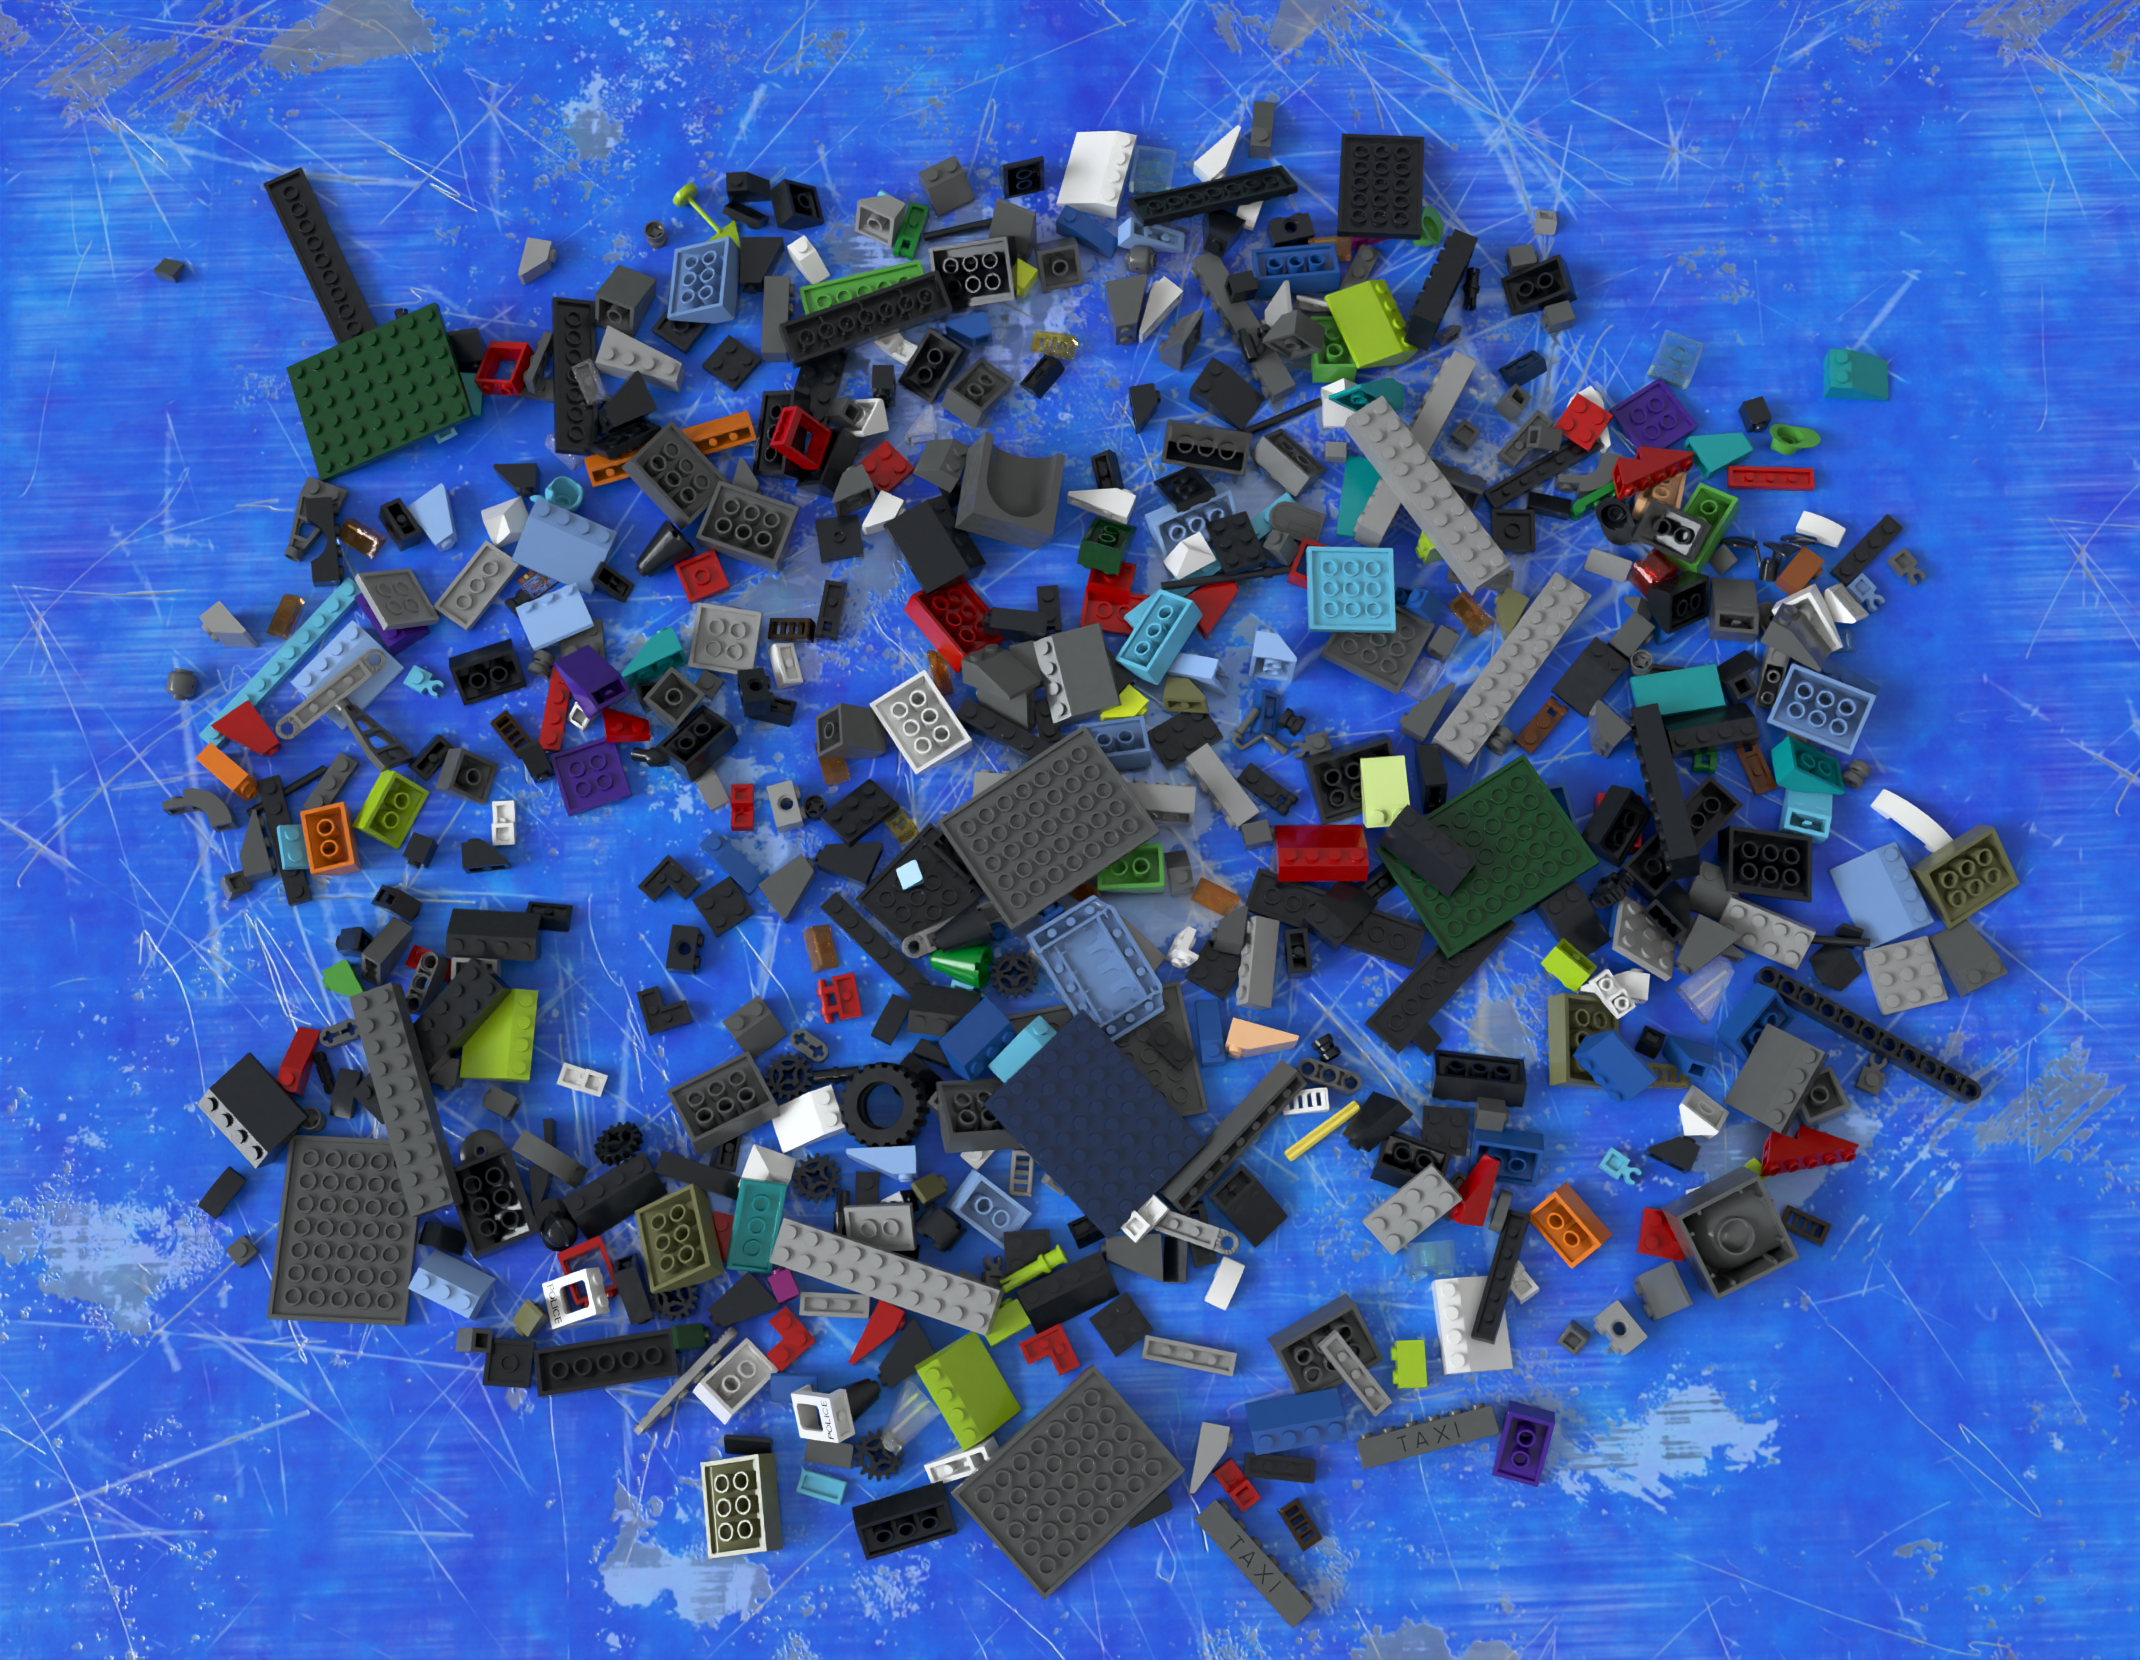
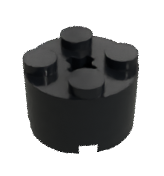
M932 1201L915 1222L917 1226L914 1229L923 1237L928 1238L930 1236L934 1239L932 1244L941 1252L945 1253L947 1250L951 1252L968 1230L964 1227L960 1229L962 1224L945 1209L940 1207L936 1209L935 1207L938 1204Z

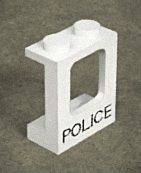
M599 1267L583 1269L542 1284L552 1329L566 1328L581 1320L610 1313L609 1301L605 1293L603 1276ZM583 1280L589 1298V1306L571 1313L565 1286Z
M806 1385L791 1393L800 1438L840 1443L855 1434L846 1389H837L830 1394L812 1392L811 1385ZM815 1405L818 1407L820 1412L823 1430H819L820 1426L818 1422Z

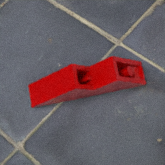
M1639 446L1634 459L1618 457L1612 471L1617 499L1630 498L1640 491H1645L1655 484L1658 485L1668 478H1673L1681 472L1690 470L1694 464V461H1692L1694 452Z
M1801 1124L1793 1137L1771 1131L1763 1146L1760 1176H1775L1786 1172L1793 1173L1802 1169H1813L1824 1165L1831 1166L1835 1163L1851 1162L1857 1156L1855 1151L1859 1144Z

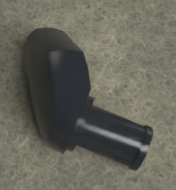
M635 747L633 750L637 752H631L633 761L646 762L649 767L670 766V763L659 752L657 747H652L649 750Z

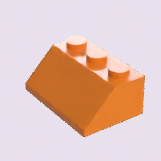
M345 802L300 811L311 875L340 876L362 871L355 831L352 827L351 809Z
M1567 1182L1563 1183L1528 1213L1530 1214V1222L1571 1269L1599 1248L1612 1235Z

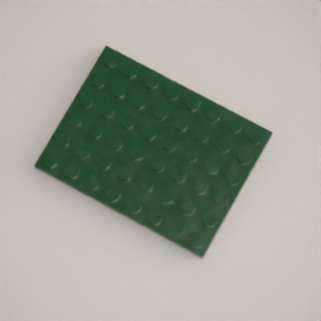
M436 302L286 367L320 481L325 483L475 418L440 307Z
M1525 754L1517 757L1424 816V818L1478 860L1449 898H1446L1382 845L1374 848L1447 959L1452 958L1599 864L1592 850Z

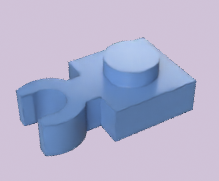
M1863 573L1858 575L1845 588L1859 604L1865 601L1870 612L1878 609L1874 605V601L1879 605L1885 602L1882 596L1874 593L1877 587Z

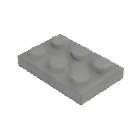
M912 1203L846 1205L844 1207L848 1237L889 1251H906L917 1248Z

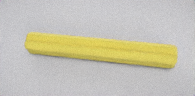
M1352 1101L1284 1152L1286 1158L1290 1162L1294 1161L1356 1115L1361 1109L1358 1103Z

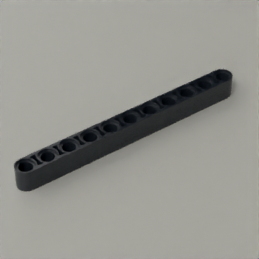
M1765 966L1754 975V984L1758 982L1777 990L1786 1005L1869 1052L1875 1053L1876 1056L1882 1059L1884 1057L1887 1058V1062L1962 1104H1968L1981 1096L1982 1090L1976 1081L1776 968ZM1762 974H1767L1770 977V983L1762 979ZM1782 985L1789 987L1790 994L1783 992ZM1802 996L1809 998L1810 1005L1803 1003ZM1822 1007L1830 1011V1017L1822 1013ZM1842 1019L1849 1021L1850 1028H1846L1842 1024ZM1863 1030L1869 1032L1870 1040L1864 1038L1862 1035ZM1883 1041L1889 1043L1890 1051L1884 1049ZM1903 1053H1907L1910 1056V1063L1904 1060ZM1924 1064L1930 1067L1931 1074L1924 1071ZM1944 1076L1950 1078L1951 1086L1944 1082ZM1965 1087L1970 1089L1971 1097L1964 1093Z

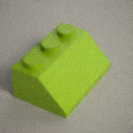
M386 770L381 772L352 827L379 842L399 850L430 792L396 771Z

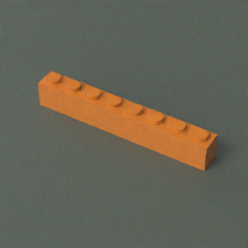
M748 410L681 429L704 455L757 440ZM646 443L639 445L634 451H626L620 454V457L614 460H608L597 454L585 457V465L592 487L630 477L621 467Z

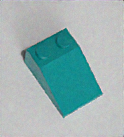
M1829 349L1823 359L1824 398L1888 400L1886 360L1851 349Z
M1385 378L1359 384L1329 395V400L1357 412L1375 399L1383 396L1392 409L1397 411L1403 409L1404 385L1393 378Z
M673 628L658 630L621 673L630 690L635 689L634 684L636 682H650L664 675L671 666L677 669L688 664L687 657Z
M1790 736L1771 750L1776 784H1779L1781 787L1796 792L1837 795L1845 793L1839 759Z

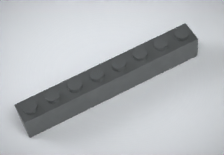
M1209 252L1193 259L1192 268L1190 269L1193 278L1200 282L1203 295L1209 297L1212 310L1215 314H1219L1223 328L1230 332L1233 345L1240 349L1243 362L1246 365L1249 364L1254 380L1256 382L1259 381L1264 397L1266 399L1269 398L1273 404L1294 394L1296 387L1294 380L1277 352L1269 346L1266 347L1259 360L1254 363H1246L1238 343V338L1240 337L1238 330L1245 328L1247 334L1252 335L1257 347L1261 340L1257 335V328L1261 325L1246 301L1230 304L1224 287L1226 279L1230 274L1222 260Z
M1281 1060L1207 1137L1205 1140L1206 1144L1158 1190L1168 1204L1183 1215L1307 1085L1298 1070Z

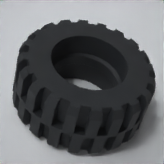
M876 1062V1064H868L862 1070L855 1071L853 1073L854 1077L846 1081L844 1084L847 1086L846 1091H841L840 1098H843V1104H839V1111H843L844 1117H841V1121L848 1126L846 1129L848 1134L856 1137L855 1141L865 1144L869 1148L907 1145L912 1142L911 1139L917 1138L921 1134V1127H925L928 1122L925 1119L926 1114H930V1107H927V1101L930 1097L929 1094L925 1093L924 1089L927 1087L924 1082L918 1079L919 1076L915 1072L910 1071L908 1067L896 1063ZM882 1084L896 1087L903 1099L902 1115L890 1127L875 1125L867 1113V1100L874 1088Z

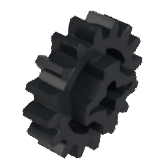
M1626 869L1624 871L1620 870L1618 873L1612 872L1610 875L1602 877L1597 882V887L1593 889L1594 892L1589 895L1590 902L1596 909H1603L1605 906L1609 907L1618 901H1622L1626 897L1625 893L1630 890L1629 887L1634 884V878Z
M1012 950L1011 956H1007L1004 952L1003 960L996 958L998 965L991 966V970L995 973L990 974V979L996 980L992 983L993 988L999 986V995L1005 992L1006 999L1010 995H1014V999L1017 1000L1018 994L1025 998L1027 990L1033 992L1031 985L1038 984V980L1034 977L1039 976V972L1033 971L1037 964L1036 962L1030 964V955L1023 958L1022 951L1017 956L1014 950ZM1010 962V965L1005 970H1001L1005 964ZM1018 962L1024 964L1027 968H1022L1018 965ZM1012 971L1017 972V979H1012ZM1028 980L1023 987L1019 988V985L1023 981ZM1002 982H1007L1011 985V988L1006 987Z
M789 1051L786 1057L779 1053V1060L771 1059L773 1066H766V1070L770 1073L764 1075L765 1080H770L767 1086L768 1088H773L771 1091L773 1096L779 1093V1100L782 1101L784 1096H787V1100L791 1101L792 1096L798 1098L801 1092L806 1094V1086L812 1087V1083L808 1080L814 1077L812 1073L808 1072L813 1068L811 1065L805 1066L807 1063L805 1057L799 1060V1053L792 1057ZM788 1062H792V1063H793L791 1066H784V1065H783L784 1063H788ZM802 1070L804 1072L803 1082L799 1080V1075L802 1072ZM778 1071L779 1079L775 1083L774 1076L775 1072ZM786 1073L792 1074L794 1078L792 1080L786 1079L784 1075ZM788 1087L795 1088V1090L792 1091H784Z
M627 1121L623 1125L621 1122H618L616 1127L610 1125L609 1130H603L604 1135L597 1137L599 1143L594 1145L596 1149L594 1153L603 1165L606 1163L610 1167L615 1163L616 1166H619L620 1161L627 1163V1158L635 1157L634 1152L641 1149L639 1144L643 1143L641 1138L643 1134L634 1123L630 1124Z
M816 1153L815 1158L812 1159L808 1154V1161L804 1162L800 1159L799 1162L802 1166L800 1168L794 1167L798 1174L792 1176V1179L798 1183L794 1184L793 1187L794 1189H801L798 1195L801 1197L805 1194L807 1202L811 1198H814L815 1204H818L819 1198L827 1202V1195L834 1197L833 1190H840V1186L836 1182L842 1181V1177L836 1174L841 1170L839 1167L833 1168L836 1161L828 1162V1155L821 1159L820 1154ZM817 1164L815 1168L807 1169L810 1165ZM827 1167L831 1170L832 1180L825 1174ZM818 1173H820V1176L824 1181L821 1180L816 1181V1183H814V1180L810 1177V1175L817 1176ZM802 1177L808 1180L807 1190L803 1186ZM827 1188L825 1191L817 1193L818 1189Z
M687 1286L689 1296L686 1293V1287L652 1294L650 1291L649 1294L653 1295L654 1299L649 1302L650 1304L656 1303L657 1307L653 1311H661V1318L669 1315V1321H673L676 1316L678 1320L684 1319V1314L686 1316L692 1314L690 1308L696 1309L698 1307L694 1301L700 1299V1296L695 1295V1292L700 1287ZM677 1291L676 1296L679 1298L673 1300L674 1295L671 1292ZM677 1304L680 1306H684V1308L679 1311H673V1308H675Z
M877 1429L876 1435L869 1431V1438L865 1439L861 1436L860 1439L863 1444L855 1445V1448L859 1450V1453L853 1455L854 1458H859V1462L855 1464V1467L862 1466L863 1469L860 1474L869 1473V1480H872L874 1476H876L878 1482H881L882 1476L889 1480V1473L893 1472L897 1475L898 1471L895 1467L903 1466V1463L899 1461V1458L905 1456L904 1453H899V1449L903 1445H896L895 1442L898 1437L894 1436L890 1439L889 1431L882 1435L880 1429ZM881 1439L878 1445L872 1448L867 1446L870 1442ZM889 1443L894 1449L895 1457L889 1455L887 1450ZM880 1449H883L882 1454L889 1458V1460L879 1459L878 1462H875L876 1457L869 1453V1451L879 1452ZM864 1454L868 1455L871 1461L869 1468L864 1462ZM886 1463L891 1465L888 1469L878 1472L880 1466Z

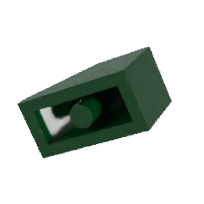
M693 1323L671 1326L675 1350L683 1353L709 1348L708 1342L711 1341V1333L709 1327L706 1328L705 1324Z

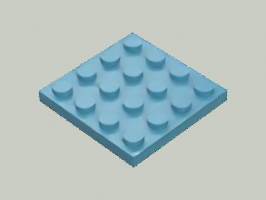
M1307 546L1308 632L1395 633L1393 548Z

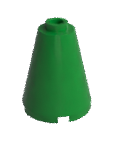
M978 945L943 953L942 949L939 951L935 950L930 953L929 963L932 964L933 969L974 988L984 989L990 979L991 972L988 971L989 964L993 965V949L991 946Z

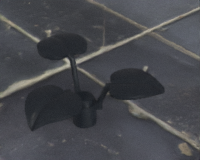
M1787 534L1780 537V540L1785 542L1765 541L1763 545L1772 549L1773 554L1772 557H1764L1763 561H1761L1759 547L1756 545L1758 541L1752 538L1730 536L1723 538L1719 544L1723 543L1738 548L1754 549L1757 566L1760 567L1759 580L1774 582L1776 581L1782 557L1788 559L1793 553L1798 552L1801 546L1815 545L1817 540L1802 535Z

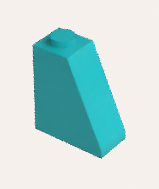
M1742 432L1690 436L1683 445L1685 451L1694 452L1692 461H1694L1695 466L1705 481L1727 470L1728 466H1734L1747 459L1753 451L1751 441L1747 437L1745 438Z

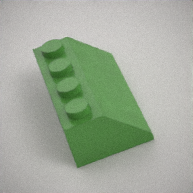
M1700 482L1683 511L1710 523L1711 527L1693 564L1658 550V552L1677 570L1701 574L1739 512V498Z

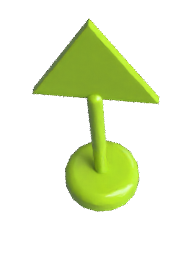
M693 182L686 184L675 194L673 198L675 206L684 207L690 203L717 232L707 241L730 236L741 249L736 222L733 220L721 230L693 200L698 192V188Z

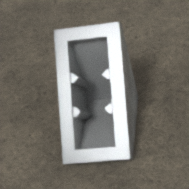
M712 766L695 780L711 812L730 802Z

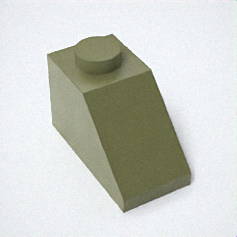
M1506 587L1504 593L1499 591L1493 602L1496 604L1494 614L1503 640H1506L1530 600V598L1509 587Z
M1167 677L1163 694L1166 711L1209 713L1206 696L1189 678Z
M934 1172L910 1184L912 1191L925 1209H927L932 1201L937 1202L948 1194L946 1187L949 1185L941 1174L937 1177Z
M528 1298L512 1321L516 1324L514 1329L523 1338L525 1336L533 1338L550 1322V1317L537 1302Z

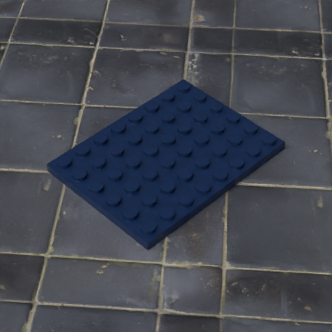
M1081 1009L983 1103L988 1111L1106 1239H1109L1131 1218L1134 1210L1137 1212L1206 1144L1084 1009Z

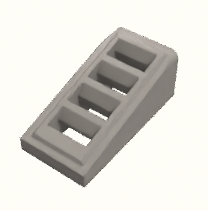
M1023 1148L1012 1149L1009 1195L1031 1197L1034 1159ZM1016 1156H1028L1029 1161L1016 1160ZM1015 1165L1029 1166V1170L1015 1169ZM1015 1174L1028 1175V1179H1015ZM1014 1184H1027V1189L1014 1188Z

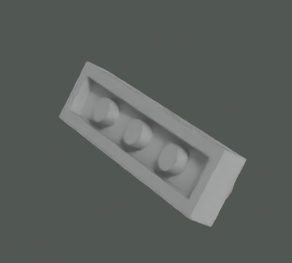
M1333 1330L1317 1344L1372 1416L1376 1417L1392 1403L1388 1395L1336 1330Z
M1145 1335L1141 1359L1233 1377L1237 1353Z

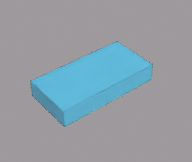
M802 1469L796 1492L841 1506L848 1482Z

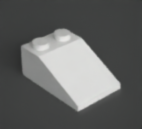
M1816 584L1776 602L1771 610L1775 616L1782 602L1786 605L1794 606L1804 614L1832 649L1831 652L1843 647L1828 606Z
M832 1085L808 1092L778 1106L780 1116L772 1119L783 1154L847 1132L846 1125L841 1121L843 1116L841 1111H839V1104Z
M746 1338L697 1384L693 1393L726 1425L771 1380V1373H778L779 1369Z

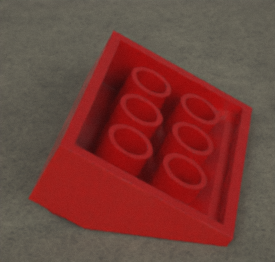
M967 582L926 595L922 589L911 595L904 608L907 615L956 673L962 671V658L969 656L972 652L985 648L988 644H997L999 646L1007 640L983 633L984 625H982V619L984 614L990 609Z
M1274 825L1278 882L1367 881L1369 860L1363 825Z

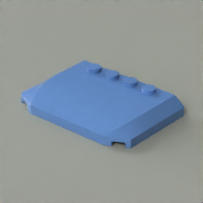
M1090 896L1026 936L1031 948L1073 1016L1081 1009H1084L1113 1042L1165 1010L1162 997L1163 988L1160 980L1116 909L1098 899L1097 896Z

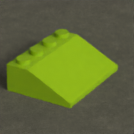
M1384 279L1369 280L1324 297L1358 369L1405 364L1418 351L1417 347L1404 342L1407 334L1403 332L1406 323Z
M513 989L464 1044L460 1078L529 1084L538 999L537 990Z
M969 1332L915 1365L916 1371L963 1451L985 1439L1022 1410L976 1332Z

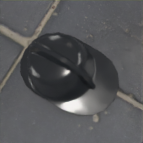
M1613 497L1601 500L1596 507V516L1604 535L1612 544L1618 546L1627 545L1633 540L1630 534L1635 526L1630 506L1627 502Z
M549 1198L539 1203L534 1217L545 1246L556 1252L570 1248L576 1241L578 1231L576 1223L564 1202L560 1199Z

